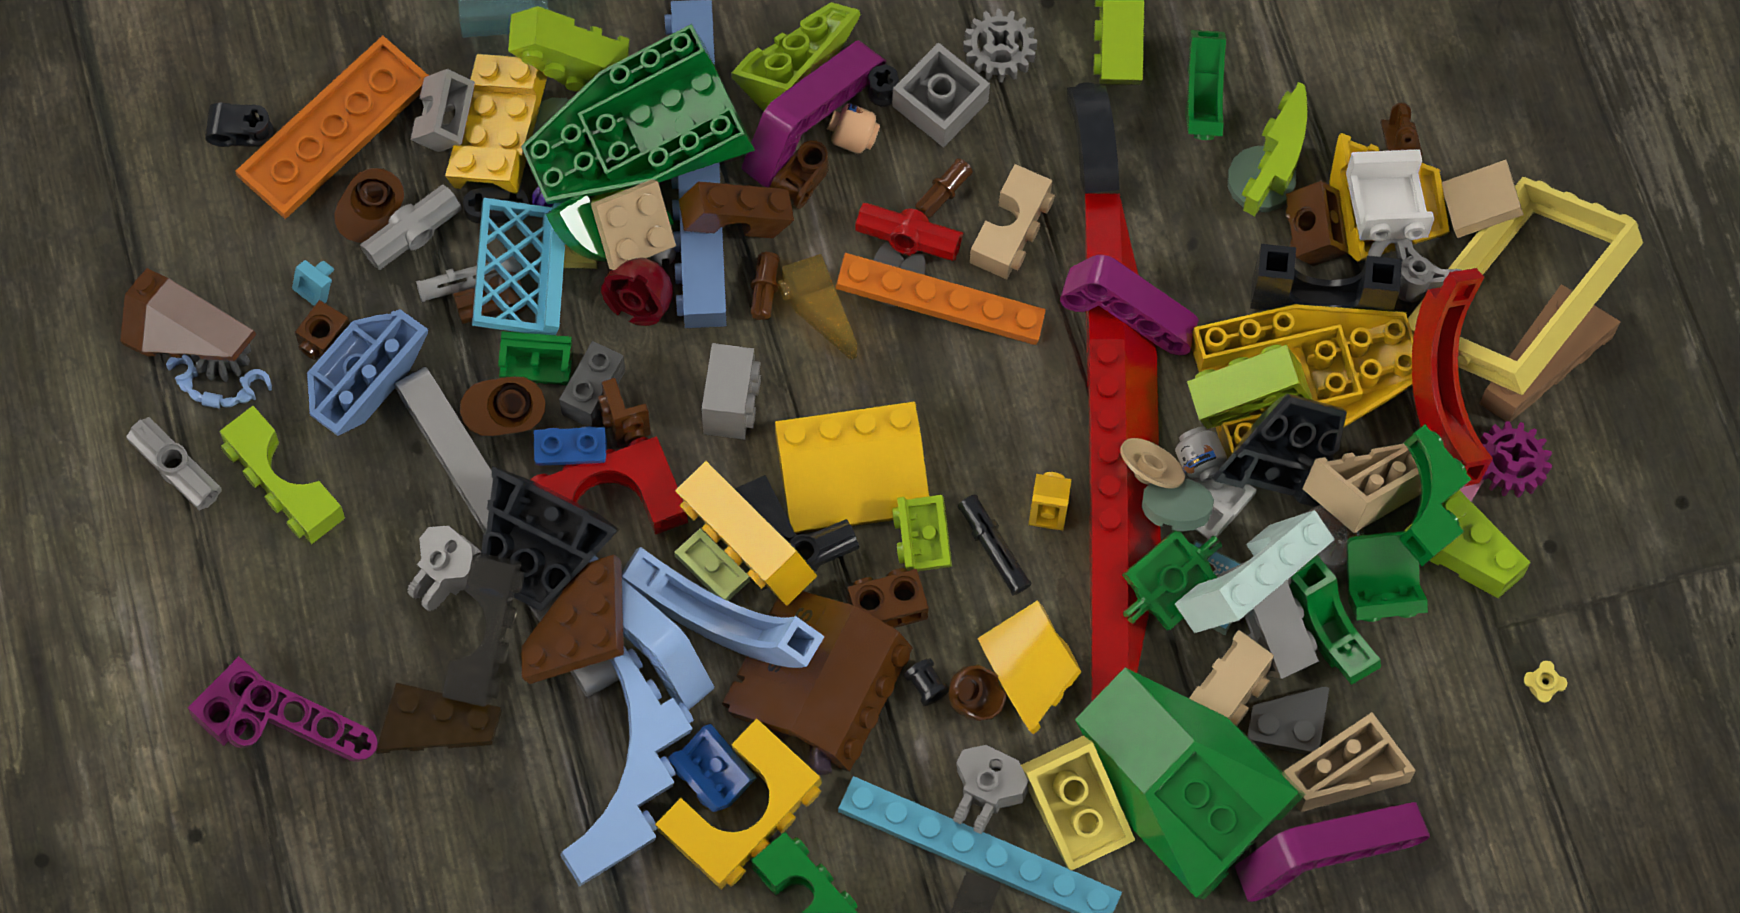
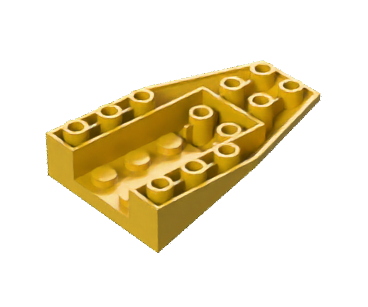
M1294 304L1202 325L1193 329V343L1191 347L1199 372L1208 369L1216 371L1225 368L1234 359L1240 357L1252 358L1262 354L1261 351L1272 345H1287L1302 365L1312 399L1344 408L1347 411L1344 427L1413 386V333L1405 312ZM1269 407L1249 413L1250 417L1224 422L1221 426L1216 427L1218 437L1227 455V460L1246 432Z

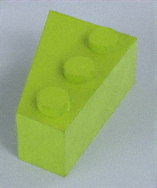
M1095 0V7H1100V20H1095L1094 41H1099V54H1094L1093 74L1099 75V84L1140 85L1143 80L1144 0Z
M536 6L511 14L508 52L520 58L525 64L540 70L545 76L560 82L568 90L580 91L600 71L628 57L629 38L621 35L617 40L602 35L601 28L592 26L589 31L574 25L575 19Z
M1287 345L1269 346L1263 349L1260 355L1252 358L1240 357L1234 359L1225 368L1216 371L1214 369L1199 372L1195 379L1187 381L1201 423L1207 429L1221 426L1224 422L1250 417L1249 413L1270 407L1276 400L1287 393L1313 400L1302 365Z
M1460 490L1442 504L1446 510L1451 511L1457 517L1460 527L1464 532L1429 561L1438 566L1441 564L1458 573V577L1499 598L1524 577L1531 562Z

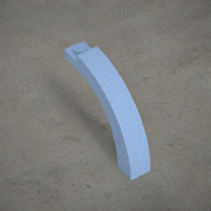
M641 547L635 550L622 571V579L666 616L717 644L766 663L792 668L807 667L825 637L796 616L789 618L773 617L731 603L688 580Z

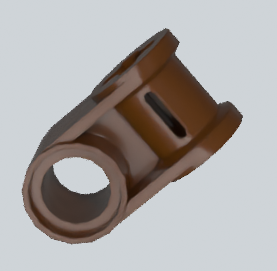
M815 140L804 142L788 163L776 174L770 188L788 189L790 200L794 202L793 206L801 209L828 173L829 163L826 147L821 142ZM811 157H816L821 160V162L816 165H808L805 163V161Z

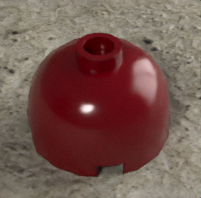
M640 257L627 260L616 270L611 269L601 286V294L605 303L615 314L619 315L623 311L633 316L628 322L640 326H650L657 324L668 310L672 299V283L668 274L657 262Z

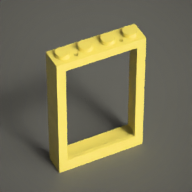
M1522 177L1515 185L1524 215L1479 230L1448 269L1466 270L1477 268L1483 275L1533 212L1611 244L1518 361L1460 337L1458 350L1459 368L1521 395L1525 393L1643 244L1638 224L1632 217L1626 214L1619 215L1607 210L1598 203L1591 204L1579 199L1573 193L1561 192L1551 188L1543 181H1533L1526 177ZM1423 300L1408 317L1413 336Z

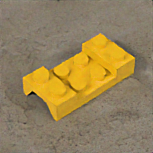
M477 54L470 79L475 82L462 145H453L445 176L452 186L457 189H461L467 181L493 183L509 192L518 193L526 163V157L521 146L533 135L547 76L535 67L525 64L518 57Z

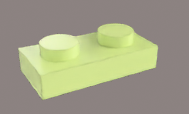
M701 529L695 532L674 552L675 557L711 593L727 601L750 582V577Z

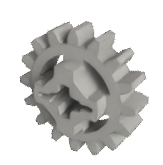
M997 9L996 16L991 17L987 11L983 12V21L981 22L974 18L972 20V29H966L965 31L966 41L963 42V52L967 53L966 63H975L974 71L977 74L984 70L986 72V80L988 81L993 75H998L999 82H1003L1004 76L1007 74L1013 80L1017 79V70L1019 69L1026 73L1029 66L1028 62H1034L1036 52L1034 50L1037 49V39H1033L1034 28H1025V17L1018 21L1014 20V11H1010L1007 17L1002 16L1001 9ZM1018 39H1020L1022 43V51H1019V45H1017ZM979 40L982 41V42H981V45L983 46V51H982V52L979 51V48H978V45H977V43H978Z

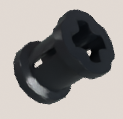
M886 64L875 66L868 76L870 82L868 97L873 104L887 107L892 105L893 88L899 83L897 71L892 66Z
M931 658L916 663L904 674L906 680L912 681L922 697L920 702L923 706L935 703L949 692V685L942 683L933 669L934 662Z

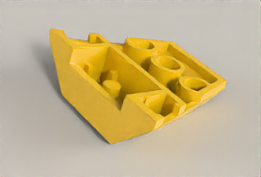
M1341 133L1337 140L1329 185L1340 192L1348 253L1359 262L1366 260L1374 240H1360L1346 170L1352 152L1380 150L1378 146L1372 144L1367 147L1351 141V136ZM1421 163L1418 174L1427 212H1433L1434 221L1428 238L1411 240L1413 245L1446 235L1450 232L1440 170ZM1389 244L1382 254L1395 251V244Z

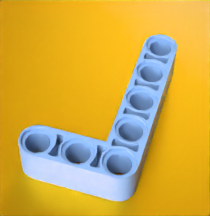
M594 556L589 562L598 560V558ZM622 579L623 636L650 659L671 698H674L677 704L683 702L687 709L690 710L714 689L711 679L684 632Z

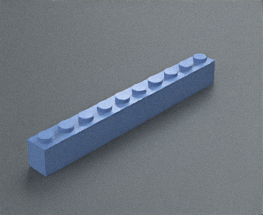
M712 0L671 1V14H665L666 35H671L692 24L702 39L715 66ZM719 163L671 178L672 189H679V199L698 181L720 183ZM672 200L673 221L680 220V231H674L676 244L674 251L681 252L682 263H675L676 284H683V295H676L677 316H684L685 328L727 326L722 227L714 234L684 231L679 200Z

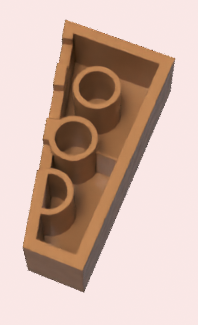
M1562 284L1559 286L1508 358L1518 361L1573 292ZM1594 305L1523 395L1490 382L1484 392L1480 405L1504 421L1511 422L1542 397L1544 392L1565 378L1572 369L1587 360L1600 346L1610 341L1620 321Z

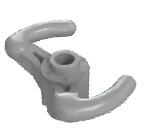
M1407 238L1374 241L1368 252V256L1381 257L1384 249L1389 244H1395L1397 259H1402L1398 297L1408 303L1423 299L1428 289L1442 287L1444 279L1448 276L1449 272L1460 271V269H1440L1434 266L1428 259L1422 257L1413 249L1412 241Z

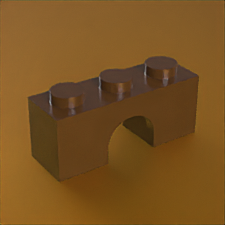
M698 181L679 199L684 231L714 234L725 225L742 223L744 236L775 238L794 221L788 189Z

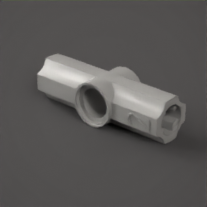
M442 184L414 206L407 204L394 212L388 221V225L360 244L361 250L370 263L378 270H381L406 250H416L425 245L433 236L436 228L462 210L461 204L452 191Z
M150 417L143 420L140 419L131 427L130 432L126 436L127 440L161 473L166 482L172 484L199 511L208 508L217 500L218 495L222 491L221 487L188 456L183 446L175 443ZM172 459L182 460L181 464L176 468L166 467L167 463Z

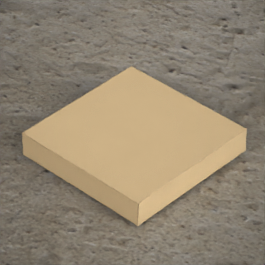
M1507 160L1442 182L1443 193L1457 238L1524 215Z

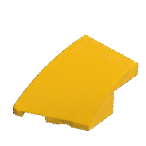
M1038 600L977 638L1012 704L1032 734L1038 732L1041 728L1039 722L1051 705L1057 706L1063 698L1065 690L1074 683L1081 673L1069 646L1056 633L1044 607Z

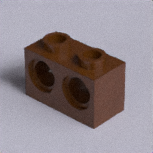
M906 568L895 569L889 572L887 577L875 580L872 577L862 578L852 584L853 586L847 588L849 604L860 608L893 628L928 619L929 607L917 569L909 571ZM900 590H908L913 594V597L910 600L901 601L896 598L895 593ZM866 599H873L879 606L873 610H866L860 603Z

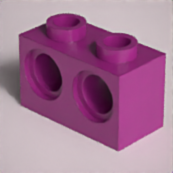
M238 656L188 707L192 718L224 746L228 742L226 738L227 724L241 697L238 695V691L244 685H249L255 680L265 679ZM255 688L254 692L250 695V699L254 705L264 707L269 702V695L264 689ZM226 710L230 712L229 717L225 721L220 723L212 721L213 716L218 711ZM239 721L234 726V733L238 738L247 727L246 721Z

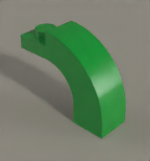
M587 195L572 197L546 213L554 231L570 249L588 259L607 262L591 202ZM666 211L670 225H672L674 222L669 212Z
M1316 555L1290 577L1291 584L1289 587L1293 597L1299 601L1303 608V623L1306 630L1314 637L1317 649L1330 667L1336 666L1352 685L1380 669L1381 659L1351 623L1339 597L1337 578L1320 557Z

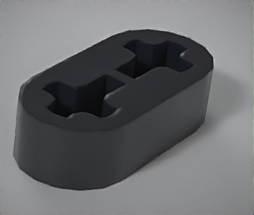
M477 188L469 191L463 199L465 216L473 223L479 224L481 222V212H475L474 208L477 200L490 198L511 201L515 199L518 203L529 204L527 195L520 189L518 193H513L503 188ZM490 210L489 218L494 223H507L510 221L504 212Z

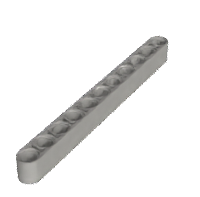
M423 367L394 383L395 388L482 531L486 534L489 512L487 504L491 497L493 478H491L492 471L427 367ZM562 591L549 603V605L543 611H539L529 606L539 622L551 608V606L562 593ZM610 660L570 671L587 698L619 680Z

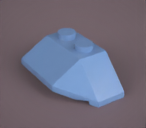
M402 310L392 311L391 314L375 315L352 321L307 372L310 416L337 436L365 423L395 389L394 383L400 381L408 374L428 334V329Z

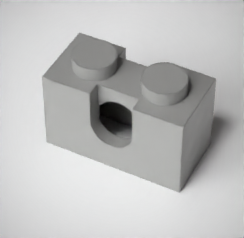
M449 69L424 77L420 100L423 101L424 105L422 116L415 118L411 140L436 152L453 148V145H462L475 82ZM455 109L453 120L449 124H444L443 117L445 112Z

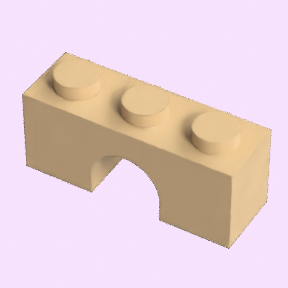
M1014 164L1000 191L999 207L1012 212L1017 220L1008 226H997L985 221L971 248V264L1004 279H1008L1012 269L1019 270L1026 255L1023 248L1027 240L1030 242L1034 241L1040 228V223L1037 220L1041 212L1047 214L1053 203L1055 195L1051 193V179Z

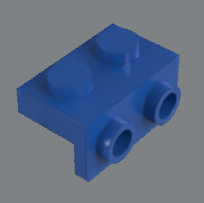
M588 426L572 429L547 428L545 430H534V461L538 466L604 463L606 461L607 439L605 427L596 428Z
M712 724L703 726L682 750L674 752L668 757L669 762L674 766L675 773L691 786L696 792L700 803L712 812L731 807L757 778Z

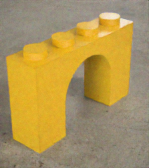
M757 718L732 743V749L764 780L769 789V803L763 817L746 830L725 832L707 823L680 798L655 824L657 830L720 889L726 884L730 887L736 884L746 872L743 866L752 857L754 858L771 844L768 840L777 830L783 833L791 826L796 819L793 813L802 804L808 807L821 793V790L818 788L822 784L821 777Z

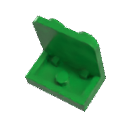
M1406 531L1354 536L1347 540L1348 602L1357 620L1374 622L1382 617L1399 616L1410 618L1419 613H1428V600L1420 586L1419 562L1399 540Z

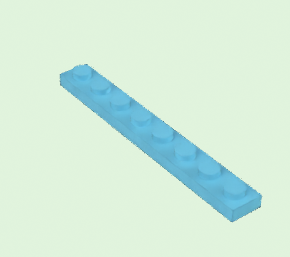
M854 776L838 808L839 813L1070 913H1114L1122 892L987 833L979 834L973 831V827L963 823L958 824L952 818Z

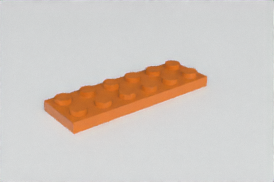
M382 35L235 171L237 177L286 219L421 94L424 77L429 75Z

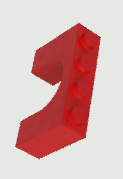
M657 436L650 439L648 437L638 438L632 441L628 447L617 451L614 449L606 450V461L604 463L567 464L563 467L562 471L551 475L543 473L530 479L576 503L587 490L603 483L624 485L634 491L640 498L655 535L688 523V515L679 506L683 499L675 491L678 487Z

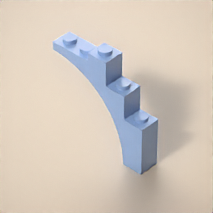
M624 647V655L609 659L621 682L628 708L630 738L626 766L619 787L601 817L581 838L563 850L560 855L579 887L655 840L656 835L653 831L657 827L654 819L647 810L641 812L638 807L673 786L672 776L676 775L668 759L665 756L659 758L657 753L690 734L692 727L689 723L694 721L683 702L677 704L674 698H671L660 705L658 700L662 698L661 693L651 679L647 682L639 671L643 665L632 648L627 651Z

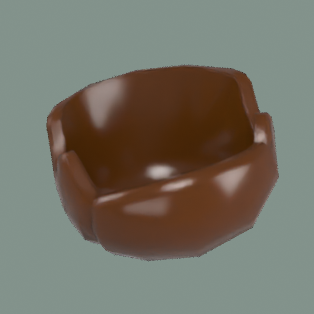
M981 665L964 666L951 678L948 695L952 707L958 714L969 720L981 721L990 720L1002 711L1006 700V692L1001 689L998 683V675L990 669H986Z

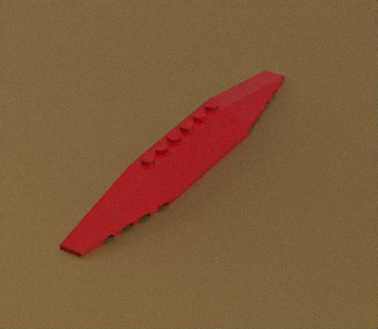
M1085 194V260L1095 255L1110 256L1138 275L1120 194ZM1100 306L1086 311L1090 484L1091 702L1124 668H1128L1136 673L1138 672L1149 612L1146 611L1133 624L1127 620L1130 616L1125 617L1123 615V611H1126L1138 599L1135 591L1122 574L1161 542L1160 526L1155 525L1149 520L1142 509L1144 490L1148 484L1142 483L1135 477L1134 472L1124 462L1120 452L1124 441L1131 438L1147 440L1159 446L1157 351L1155 343Z

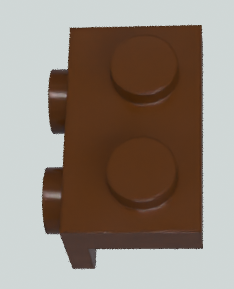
M612 378L602 381L603 394L598 396L601 408L599 409L605 429L612 428L617 445L623 443L629 445L638 438L649 436L651 431L647 405L641 404L625 409L616 379Z

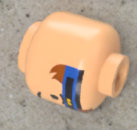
M849 103L840 112L833 111L827 126L828 130L833 131L831 141L835 146L856 154L862 153L865 148L869 150L872 148L880 128V124L876 123V116L873 112Z

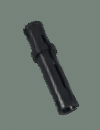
M971 495L958 504V509L961 510L973 532L971 534L974 540L980 541L1010 589L1011 594L1017 595L1025 591L1032 583L997 530L999 528L997 521L990 519L977 495Z

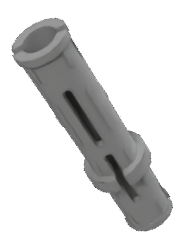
M514 256L501 263L507 272L519 273L522 270L521 264ZM477 266L453 271L452 268L446 270V274L416 281L421 301L425 302L426 300L449 294L453 296L454 293L474 288L476 278L473 279V276L476 275ZM497 272L490 275L484 276V280L488 283L492 277L498 275L499 273ZM463 278L467 279L464 282L452 284L441 288L437 287L440 284L452 282Z

